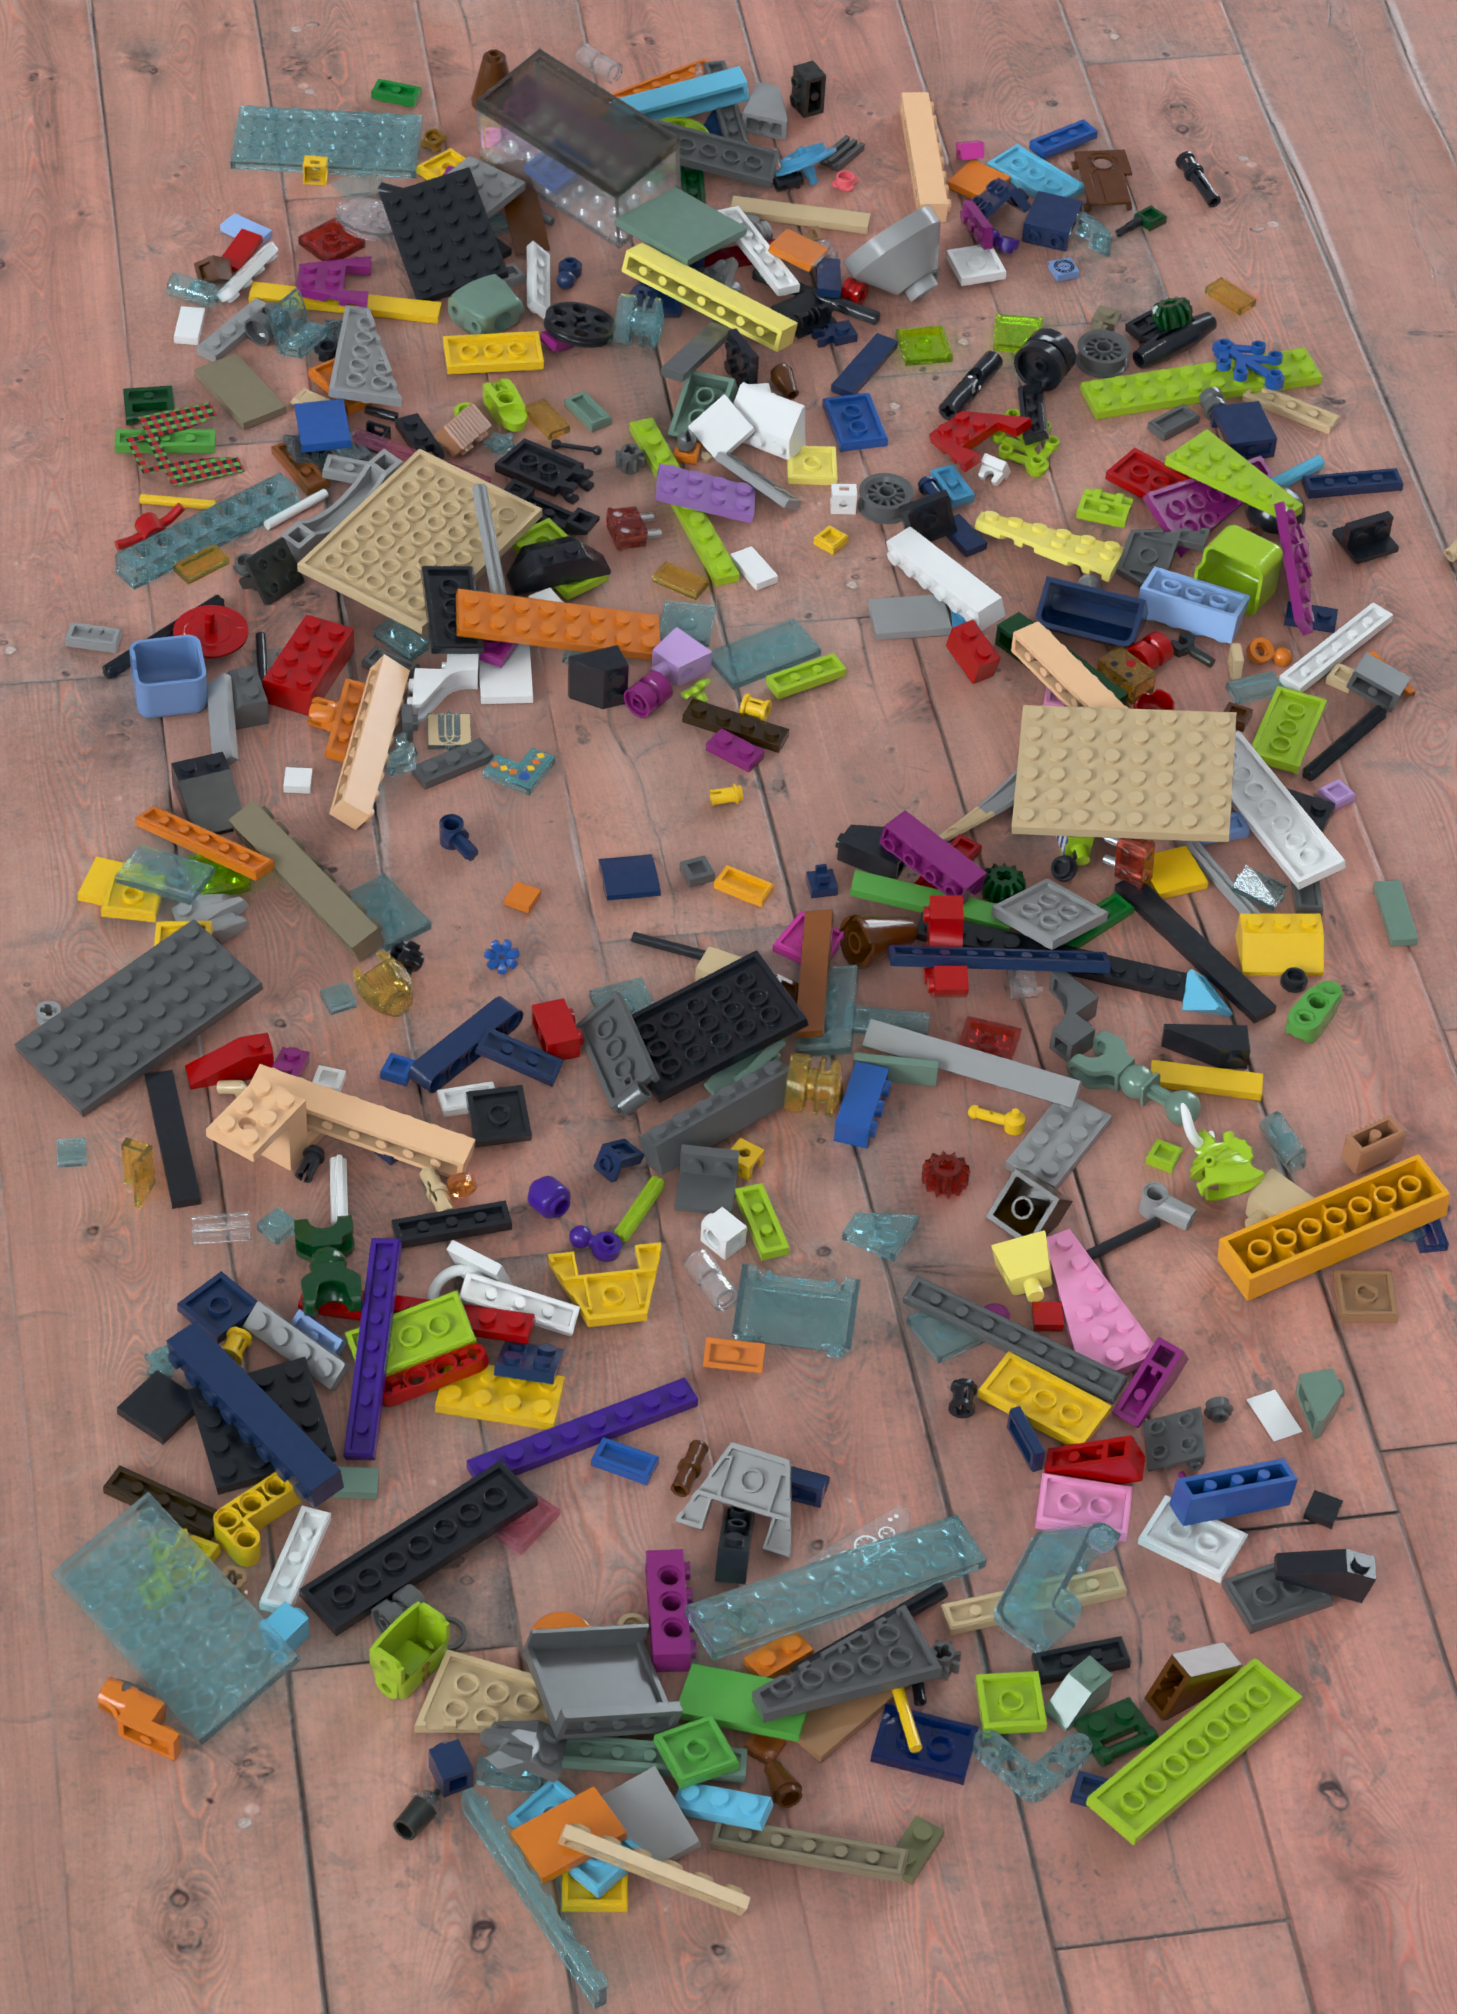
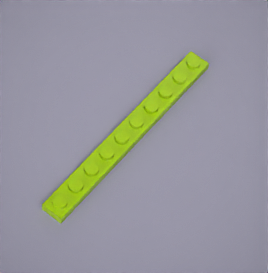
M653 417L629 422V430L640 450L645 451L644 458L656 479L660 463L680 468ZM670 504L715 587L739 582L740 574L707 514Z

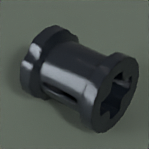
M966 1378L954 1380L951 1383L950 1389L953 1393V1398L949 1403L948 1411L954 1417L969 1418L975 1414L973 1396L977 1394V1385L974 1381Z

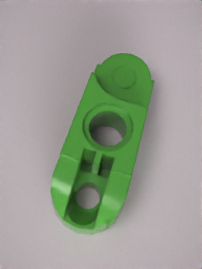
M1333 981L1319 982L1315 987L1311 986L1290 1010L1285 1032L1302 1039L1306 1043L1312 1044L1316 1042L1337 1013L1338 1006L1342 1002L1343 994L1340 985Z

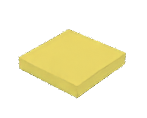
M803 446L793 458L787 459L788 484H837L836 447Z

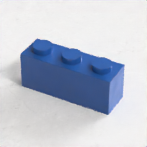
M858 1061L855 1062L835 1122L834 1141L867 1148L870 1138L876 1137L879 1122L876 1119L883 1116L885 1101L882 1100L883 1097H889L892 1081L888 1080L889 1068Z

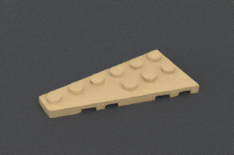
M447 1649L414 1729L415 1733H482L485 1728H491L493 1722L540 1720L549 1725L550 1722L531 1673Z

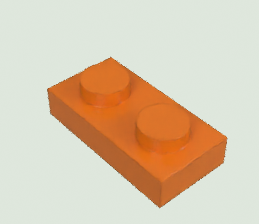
M706 1337L703 1367L762 1374L766 1344Z
M793 1628L744 1657V1666L752 1675L775 1679L788 1672L793 1665L811 1656L814 1649Z

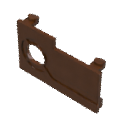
M1125 149L1075 151V159L1071 161V166L1073 170L1079 169L1087 196V203H1083L1085 212H1090L1092 206L1125 205L1127 211H1130L1132 209V200L1124 176H1132V170ZM1106 159L1112 163V166L1109 168H1099L1093 164V161Z

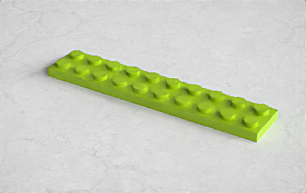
M1305 347L1279 351L1283 354L1282 364L1274 366L1259 363L1269 370L1278 369L1282 371L1285 378L1284 387L1281 390L1322 383L1323 376ZM1230 358L1231 369L1226 372L1217 370V361L1081 382L1080 391L1097 420L1179 407L1182 404H1199L1200 394L1210 387L1219 388L1224 399L1242 397L1247 390H1252V393L1262 392V388L1266 387L1264 386L1265 378L1246 367L1248 369V379L1244 382L1235 381L1233 373L1236 368V360Z

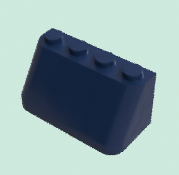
M1046 576L1036 612V619L1046 629L1053 632L1118 648H1129L1135 643L1145 626L1148 608L1147 602L1144 599Z

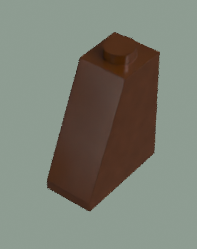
M1224 1642L1174 1653L1170 1656L1144 1698L1163 1721L1168 1720L1206 1699L1236 1674L1242 1664Z

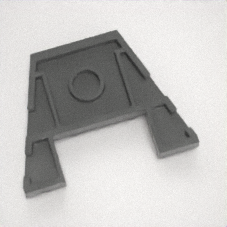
M1178 528L1177 532H1163V529L1130 530L1117 566L1116 575L1141 588L1154 566L1170 570L1178 546L1204 552L1210 535V528H1200V531H1188V528Z

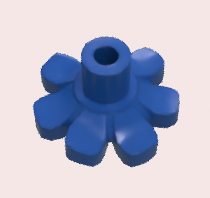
M505 939L502 945L498 940L492 941V949H486L484 952V957L490 959L487 962V967L490 970L498 967L499 974H506L507 966L515 969L518 965L515 959L520 956L518 948L511 949L512 941Z

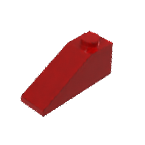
M267 1032L239 1037L186 1064L185 1070L190 1090L216 1086L219 1080H251L260 1064L272 1068L274 1054L269 1034Z
M1128 1435L1048 1448L1045 1473L1118 1485L1143 1481L1146 1457L1133 1436Z

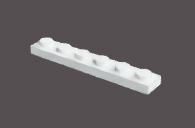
M735 206L717 210L747 227V234L735 242L776 295L786 296L799 292L800 283L779 257L768 252L770 245L740 207Z
M1371 603L1281 674L1279 684L1288 689L1303 693L1331 671L1337 663H1341L1392 622L1393 614L1377 604Z

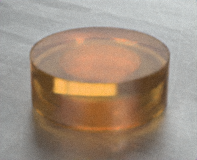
M465 1172L450 1176L447 1180L448 1192L454 1197H467L473 1194L477 1189L475 1176Z

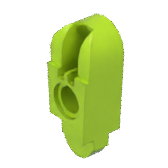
M508 378L499 379L498 382L483 383V404L498 426L502 425L504 429L512 432L524 430L528 423V415L525 412V404L512 381Z

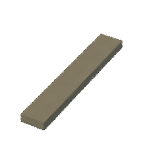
M716 1822L710 1841L712 1850L899 1883L903 1882L909 1858V1849L768 1824H765L763 1830L760 1831Z

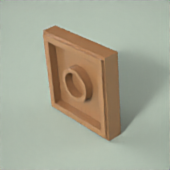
M1334 1270L1332 1277L1339 1322H1398L1399 1314L1392 1271Z

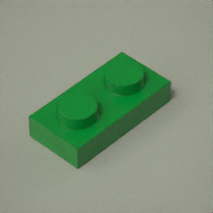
M379 78L371 91V99L414 108L422 95V87Z

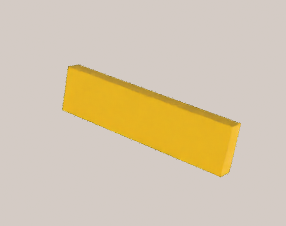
M1151 1060L1150 1070L1153 1072V1075L1156 1072L1160 1074V1086L1165 1089L1188 1090L1194 1093L1261 1101L1262 1073Z

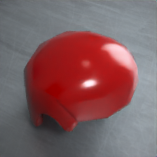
M1156 689L1153 693L1149 694L1143 692L1138 700L1135 701L1133 709L1174 710L1175 702L1169 693L1162 689Z

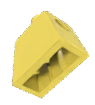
M1045 1230L991 1245L995 1264L1012 1295L1017 1296L1025 1293L1029 1302L1042 1300L1044 1298L1042 1288L1053 1284Z

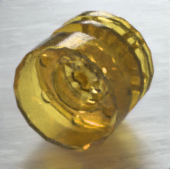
M792 1052L784 1111L803 1113L807 1101L813 1102L814 1115H819L821 1103H825V1116L833 1117L834 1110L840 1100L842 1087L841 1059L833 1058L831 1070H826L827 1057L822 1056L818 1068H812V1056L810 1054Z

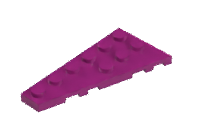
M1262 456L1247 460L1270 479L1273 477V473ZM1193 478L1148 492L1143 497L1144 502L1164 532H1177L1178 528H1188V531H1200V528H1210L1211 532L1245 503ZM1178 546L1176 551L1181 558L1191 549Z
M1282 501L1274 504L1294 621L1304 636L1313 633L1312 622L1314 621L1311 602L1310 577L1312 576V570L1310 567L1309 543L1305 538L1302 524H1297L1293 509L1289 510L1285 502Z

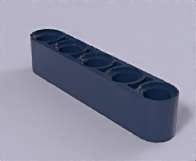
M501 996L496 997L419 1057L410 1067L409 1078L428 1092H437V1090H440L481 1057V1055L475 1053V1050L486 1026L509 1035L520 1025L524 1015L523 1011Z

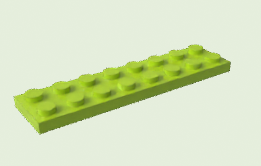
M1256 1658L1252 1659L1089 1795L1086 1805L1134 1846L1298 1707L1303 1696Z

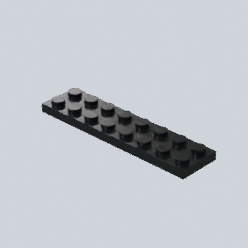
M500 1460L300 1588V1597L334 1635L338 1636L369 1616L371 1610L385 1599L392 1601V1595L407 1584L415 1586L537 1507L538 1498Z

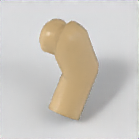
M219 1080L217 1082L218 1094H234L236 1097L248 1087L242 1080Z

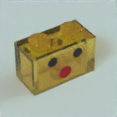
M1118 646L1098 659L1097 670L1129 693L1127 701L1129 704L1133 705L1143 692L1147 694L1154 692L1157 673L1123 647Z

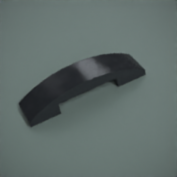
M512 479L503 489L542 508V517L536 524L550 518L566 534L587 535L600 520V516L578 507L574 512H571L534 496V487Z

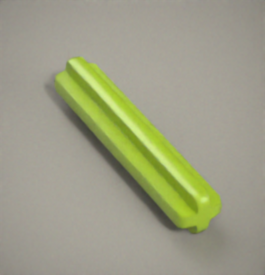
M652 1176L614 1230V1234L621 1239L622 1243L628 1242L665 1188L664 1179L657 1176Z

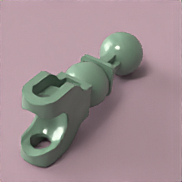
M1102 1030L1093 1038V1049L1099 1057L1090 1058L1076 1054L1066 1064L1069 1076L1080 1080L1082 1086L1094 1090L1107 1088L1115 1092L1121 1089L1128 1098L1140 1100V1105L1145 1106L1152 1099L1165 1107L1166 1116L1176 1125L1183 1126L1181 1103L1188 1107L1193 1123L1200 1116L1201 1103L1194 1093L1188 1090H1178L1172 1093L1161 1087L1160 1074L1156 1072L1153 1075V1072L1146 1066L1135 1064V1058L1126 1052V1044L1123 1039L1108 1031Z

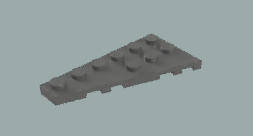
M904 1604L896 1609V1614L887 1619L882 1617L876 1620L874 1626L865 1632L857 1631L822 1651L821 1657L811 1663L808 1660L798 1665V1670L788 1676L780 1675L752 1691V1702L763 1723L939 1678L941 1677L942 1667Z

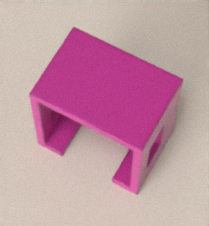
M979 140L956 142V158L960 160L984 158V142Z

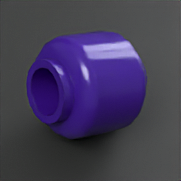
M553 1176L541 1177L535 1180L529 1187L528 1204L546 1219L561 1217L568 1211L571 1203L569 1189Z

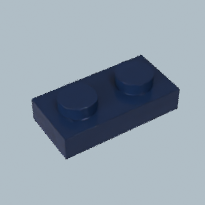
M1288 601L1284 625L1298 627L1294 621L1291 601ZM1312 605L1314 621L1312 622L1313 630L1335 633L1338 609Z

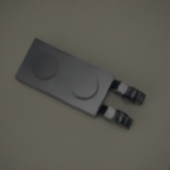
M418 413L395 419L396 429L413 454L418 449H421L427 453L432 452L434 456L440 459L444 458L443 448L434 438Z

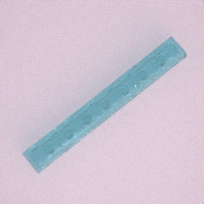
M474 1787L461 1792L463 1813L593 2008L596 2009L606 2004L609 1984L604 1973L601 1970L596 1971L591 1963V1956L587 1948L583 1944L579 1946L574 1938L575 1934L571 1924L567 1919H561L557 1913L558 1909L553 1897L550 1894L545 1895L541 1889L538 1875L533 1869L529 1870L525 1865L524 1856L520 1848L516 1844L512 1846L508 1840L504 1824L500 1820L496 1821L492 1816L491 1807L484 1796L480 1797Z

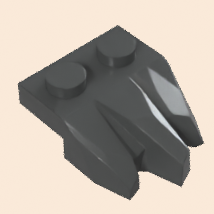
M540 1720L493 1722L492 1728H485L479 1735L481 1744L494 1750L486 1759L498 1770L518 1779L521 1778L525 1770L553 1783L558 1779L567 1739L556 1740L551 1725Z

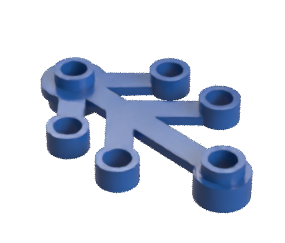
M1223 338L1213 343L1212 351L1214 356L1218 358L1217 370L1222 372L1229 371L1231 369L1230 358L1236 360V368L1233 373L1235 381L1244 382L1248 379V369H1246L1248 367L1265 378L1264 386L1267 389L1276 391L1284 387L1285 377L1281 370H1269L1259 364L1274 366L1282 364L1283 354L1279 351H1270L1268 356L1263 355L1266 348L1265 342L1257 340L1253 341L1251 345H1235L1231 340Z

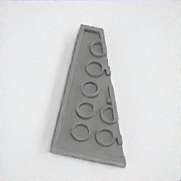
M346 305L328 397L402 407L401 394H398L396 380H393L392 369L386 352L381 346V338L377 335L376 324L370 308Z

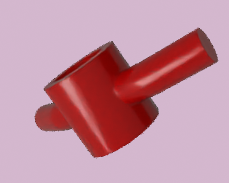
M177 503L160 519L152 512L140 515L135 521L137 533L116 540V549L121 550L135 546L142 541L152 548L162 545L168 538V531L165 527L172 524L186 509L180 503Z

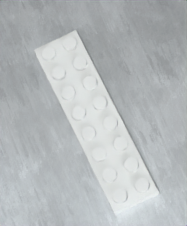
M1237 731L1235 733L1231 803L1234 810L1241 813L1250 830L1298 890L1346 868L1344 858L1242 733Z

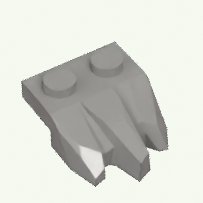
M195 894L172 907L171 911L176 921H191L193 919L196 921H212V936L215 939L217 938L222 944L237 935L249 924L240 915L250 905L240 896Z

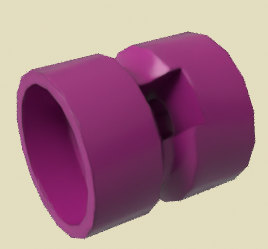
M655 670L650 671L639 682H636L624 692V702L635 716L646 718L672 697L673 689L669 680L662 673Z

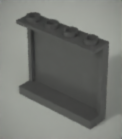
M648 1624L600 1625L530 1631L523 1654L556 1740L661 1733L677 1726L683 1709L679 1701L668 1702L644 1643V1638L649 1629Z

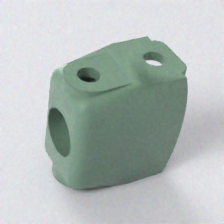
M496 274L474 280L459 288L448 298V313L451 321L471 334L500 333L518 324L520 316L525 311L521 299Z

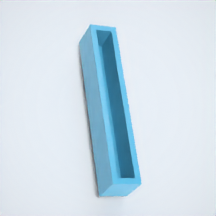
M740 66L610 100L609 102L613 123L617 130L625 134L643 129L646 117L659 120L666 117H688L717 109L718 107L722 108L748 101L749 91L748 82Z

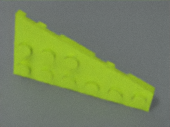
M1208 429L1165 458L1164 465L1276 517L1274 504L1282 501L1285 502L1289 510L1293 509L1296 517L1302 513V503Z

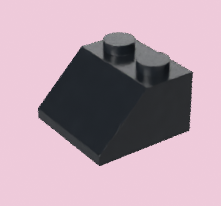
M618 645L568 657V697L570 699L600 709L625 704L624 692L628 689L629 665Z

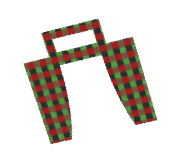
M210 402L140 416L138 418L146 434L126 438L143 475L165 470L172 487L245 472L238 457H212L170 463L158 436L178 432L216 417L217 415ZM147 440L159 465L147 467L136 442Z

